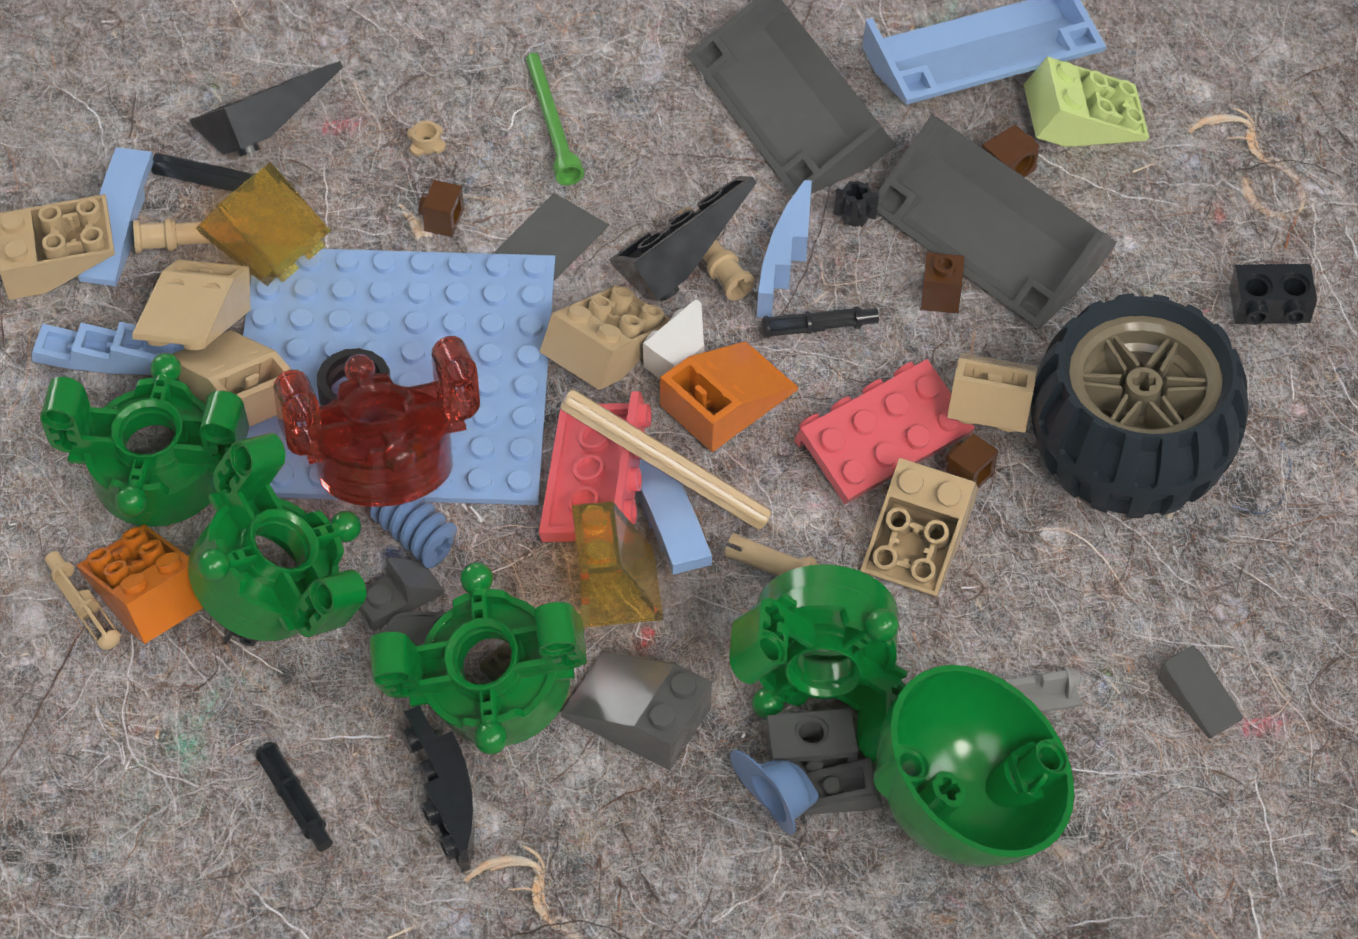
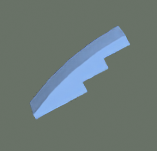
M115 148L99 194H106L115 255L79 274V282L117 286L134 243L133 220H137L145 200L144 185L154 163L151 151Z
M811 180L803 181L786 205L772 233L762 264L758 289L757 317H772L774 289L789 290L791 261L806 262Z
M121 321L117 331L86 323L80 324L78 332L42 324L32 351V362L91 372L152 375L150 367L154 357L162 353L173 354L185 348L182 344L172 343L164 346H151L145 340L132 339V333L136 325Z
M640 459L639 468L642 474V487L636 493L649 529L653 528L659 548L665 552L672 574L712 565L710 549L682 484L643 459Z

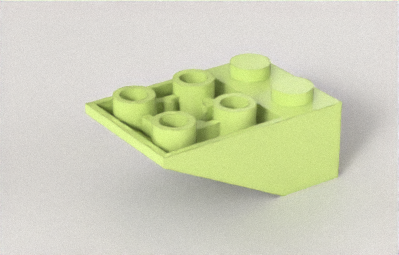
M1047 56L1023 84L1035 136L1038 139L1071 147L1147 141L1150 138L1136 84L1127 80H1120L1098 71H1092L1073 65L1070 62L1060 61Z

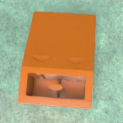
M744 341L689 356L660 377V406L705 447L714 452L798 391V386L750 344Z
M145 524L127 530L120 539L107 547L92 551L87 556V559L76 565L79 572L124 627L144 644L203 609L190 583L188 575L189 556Z

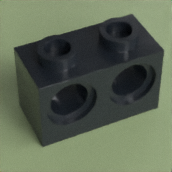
M1311 264L1235 265L1229 291L1235 324L1311 323L1317 302Z

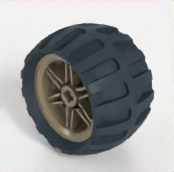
M1134 293L1118 295L1114 300L1104 303L1097 301L1087 306L1077 318L1073 317L1061 328L1051 341L1039 364L1031 401V419L1041 457L1050 473L1058 476L1064 490L1074 498L1079 496L1091 503V507L1098 511L1126 514L1128 518H1143L1146 514L1161 513V515L1176 512L1186 502L1190 501L1193 503L1205 495L1229 468L1240 448L1246 429L1249 406L1247 380L1242 361L1237 350L1232 349L1230 339L1218 323L1213 324L1203 316L1201 310L1190 304L1184 306L1170 301V297L1154 294L1153 297L1135 296Z

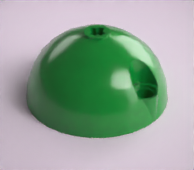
M944 665L930 668L911 679L889 707L878 739L876 752L877 768L874 772V784L878 791L888 799L890 812L895 821L919 846L935 856L969 867H993L1021 862L1045 850L1060 838L1069 823L1073 811L1075 792L1071 765L1065 748L1049 720L1020 690L1002 678L984 670L970 666Z

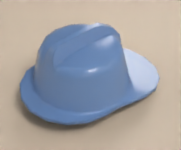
M733 750L730 754V760L741 782L770 812L779 827L786 834L793 835L796 831L794 820L814 805L819 798L817 790L806 773L798 765L787 760H773L758 764L742 751Z

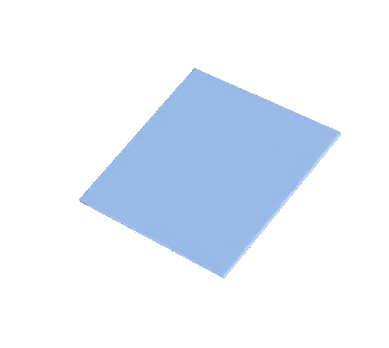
M256 247L250 283L251 310L246 314L243 336L275 350L297 375L294 408L250 426L247 438L274 433L281 439L286 453L284 465L270 483L278 498L376 500L380 494L388 489H397L404 484H409L413 487L414 494H421L425 498V502L539 505L549 360L548 357L539 351L552 315L555 255ZM361 348L373 351L385 360L390 369L392 400L388 409L378 418L362 424H346L334 420L325 413L319 403L317 373L321 364L332 354L344 349ZM362 374L348 375L333 384L332 391L341 397L360 398L370 394L377 388L378 382L370 376Z

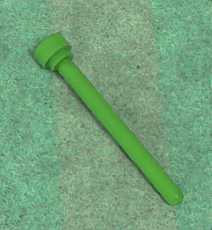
M531 52L527 55L526 62L556 154L552 166L553 172L559 184L565 186L573 185L583 178L584 169L580 158L570 152L540 56L535 52Z

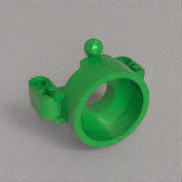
M170 353L159 354L152 360L150 372L154 378L138 380L135 390L115 398L103 408L90 406L86 390L77 380L68 377L52 378L49 382L40 413V420L49 444L61 452L69 453L68 463L84 464L87 466L95 493L107 511L120 520L139 526L143 524L148 527L172 525L196 515L211 502L208 497L210 494L217 493L213 481L215 467L234 442L247 439L249 422L244 403L239 396L228 391H214L208 395L205 404L201 399L193 395L187 384L177 381L181 374L182 364L175 355ZM161 425L170 428L176 433L173 441L166 448L153 454L141 455L131 452L126 448L130 437L137 430L148 426Z
M267 433L234 442L215 467L213 481L217 493L210 494L208 498L216 510V514L194 543L188 559V575L192 589L207 613L228 630L240 636L259 641L284 640L298 633L310 638L341 628L349 622L362 606L367 592L365 582L357 571L348 569L339 572L338 565L344 554L342 542H351L358 538L362 525L359 517L350 511H340L329 521L320 510L307 513L293 503L278 498L270 483L283 467L286 453L281 439L274 433ZM255 537H265L283 548L296 562V568L281 567L266 559L258 549Z
M472 562L464 567L460 576L462 587L468 593L453 599L452 608L434 624L423 645L416 646L407 635L400 632H383L370 637L371 673L373 683L386 696L409 698L411 707L429 704L459 736L475 743L480 752L495 755L502 752L506 746L518 744L535 736L557 716L567 697L570 679H575L574 668L587 663L583 619L570 603L549 602L534 608L529 603L511 596L504 590L490 589L493 583L491 569L481 562ZM488 638L501 639L509 643L512 651L511 663L501 677L485 685H476L466 680L463 671L464 659L475 644Z
M821 564L789 570L769 582L762 590L757 604L736 618L732 624L729 663L733 673L746 684H754L760 680V684L764 687L756 691L751 702L753 711L758 717L767 719L768 715H777L782 712L784 702L799 707L809 697L839 699L858 711L857 744L862 754L866 758H870L874 763H876L878 739L889 707L906 686L902 679L907 677V671L896 665L897 638L900 626L897 603L891 592L881 582L853 568Z

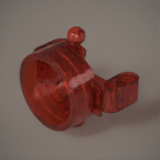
M446 336L437 341L431 353L434 382L411 387L394 384L387 373L375 374L374 362L364 354L351 356L346 361L344 373L348 380L340 383L337 398L324 406H319L310 381L304 372L299 370L282 372L274 381L273 391L278 424L288 449L293 454L299 456L306 455L309 465L316 463L318 479L323 488L332 496L351 504L370 507L394 506L408 503L430 494L446 481L452 471L451 433L467 430L464 420L474 416L480 407L477 366L461 338Z

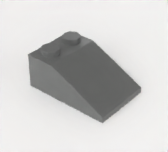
M603 651L562 710L561 717L671 770L711 709L712 681L675 663Z

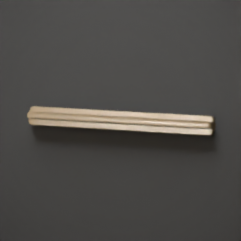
M571 389L563 398L560 405L562 411L756 529H762L768 522L771 515L769 508L578 391Z

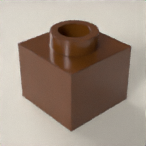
M433 180L428 194H422L418 207L419 215H423L424 231L453 237L464 211L462 186Z
M973 433L964 443L958 442L951 448L946 457V462L948 463L946 473L974 481L979 489L995 473L998 450Z

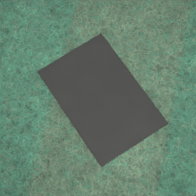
M553 193L493 254L555 255V281L609 224Z

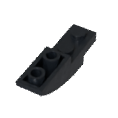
M420 705L404 711L406 729L401 730V735L410 754L417 752L422 761L418 765L425 781L424 792L426 801L421 803L424 817L430 827L437 825L442 834L439 837V843L448 861L455 859L463 873L470 870L475 838L473 798L468 768L453 731L436 737Z

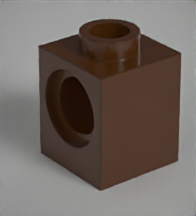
M1016 124L982 144V149L1021 176L1026 177L1036 171L1040 146L1031 135L1023 132Z
M926 253L921 310L958 314L965 256Z

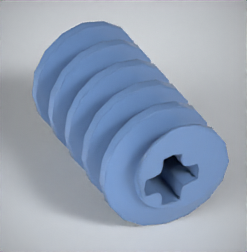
M404 484L397 489L391 488L384 491L372 503L370 509V517L375 522H379V525L385 531L390 532V535L396 541H400L407 551H411L417 560H421L426 568H433L445 559L450 552L453 539L457 533L456 525L452 522L446 523V517L442 513L435 514L436 508L431 503L425 504V498L421 494H414V489L409 484Z

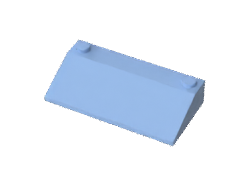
M1025 0L886 38L882 37L873 18H869L865 22L862 48L875 74L907 105L1036 70L1047 56L1060 61H1070L1103 52L1106 49V45L1081 0Z

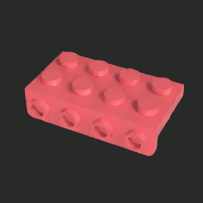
M928 359L917 365H914L913 362L903 365L894 372V377L888 381L883 382L882 379H878L862 390L863 394L852 400L850 396L844 397L830 408L831 412L822 417L818 413L813 414L799 424L800 430L794 439L798 447L806 446L844 504L892 479L899 458L920 463L967 437L975 429L973 424H964L958 420L947 418L951 392Z
M640 391L631 392L629 403L599 404L645 432V427L651 426L650 404L644 403ZM561 408L539 528L540 538L542 542L627 541L630 524H635L637 520V506L634 498L635 492L640 491L642 487V474L639 468L641 458L562 411Z

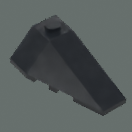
M341 61L320 67L280 83L281 85L259 91L249 97L226 104L189 120L192 127L223 155L237 151L239 157L259 150L258 142L272 137L343 66Z
M750 176L736 177L702 198L697 203L699 210L695 212L689 210L682 214L678 213L669 219L670 223L665 231H660L653 235L648 232L610 258L611 264L645 299L660 300L661 302L668 300L679 292L678 285L688 279L753 189L756 181Z

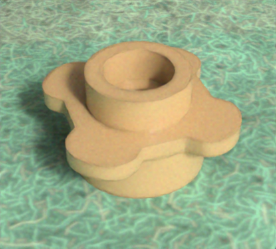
M421 121L407 131V138L412 142L410 146L411 154L421 156L434 152L442 153L446 149V143L441 139L443 134L442 127L432 121Z

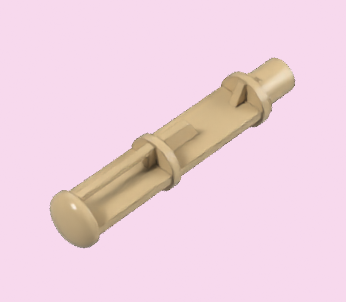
M58 551L49 553L45 557V562L52 571L51 578L60 588L77 616L98 643L99 648L102 650L114 648L121 640L120 632L115 628L89 589L79 591L70 579L74 573V566L70 562H65ZM99 609L114 630L107 632L95 615ZM90 617L102 634L99 640L84 619Z

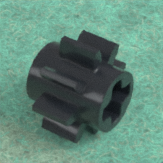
M849 181L843 190L836 189L833 214L841 215L844 225L863 227L869 218L876 219L879 193H871L868 183Z

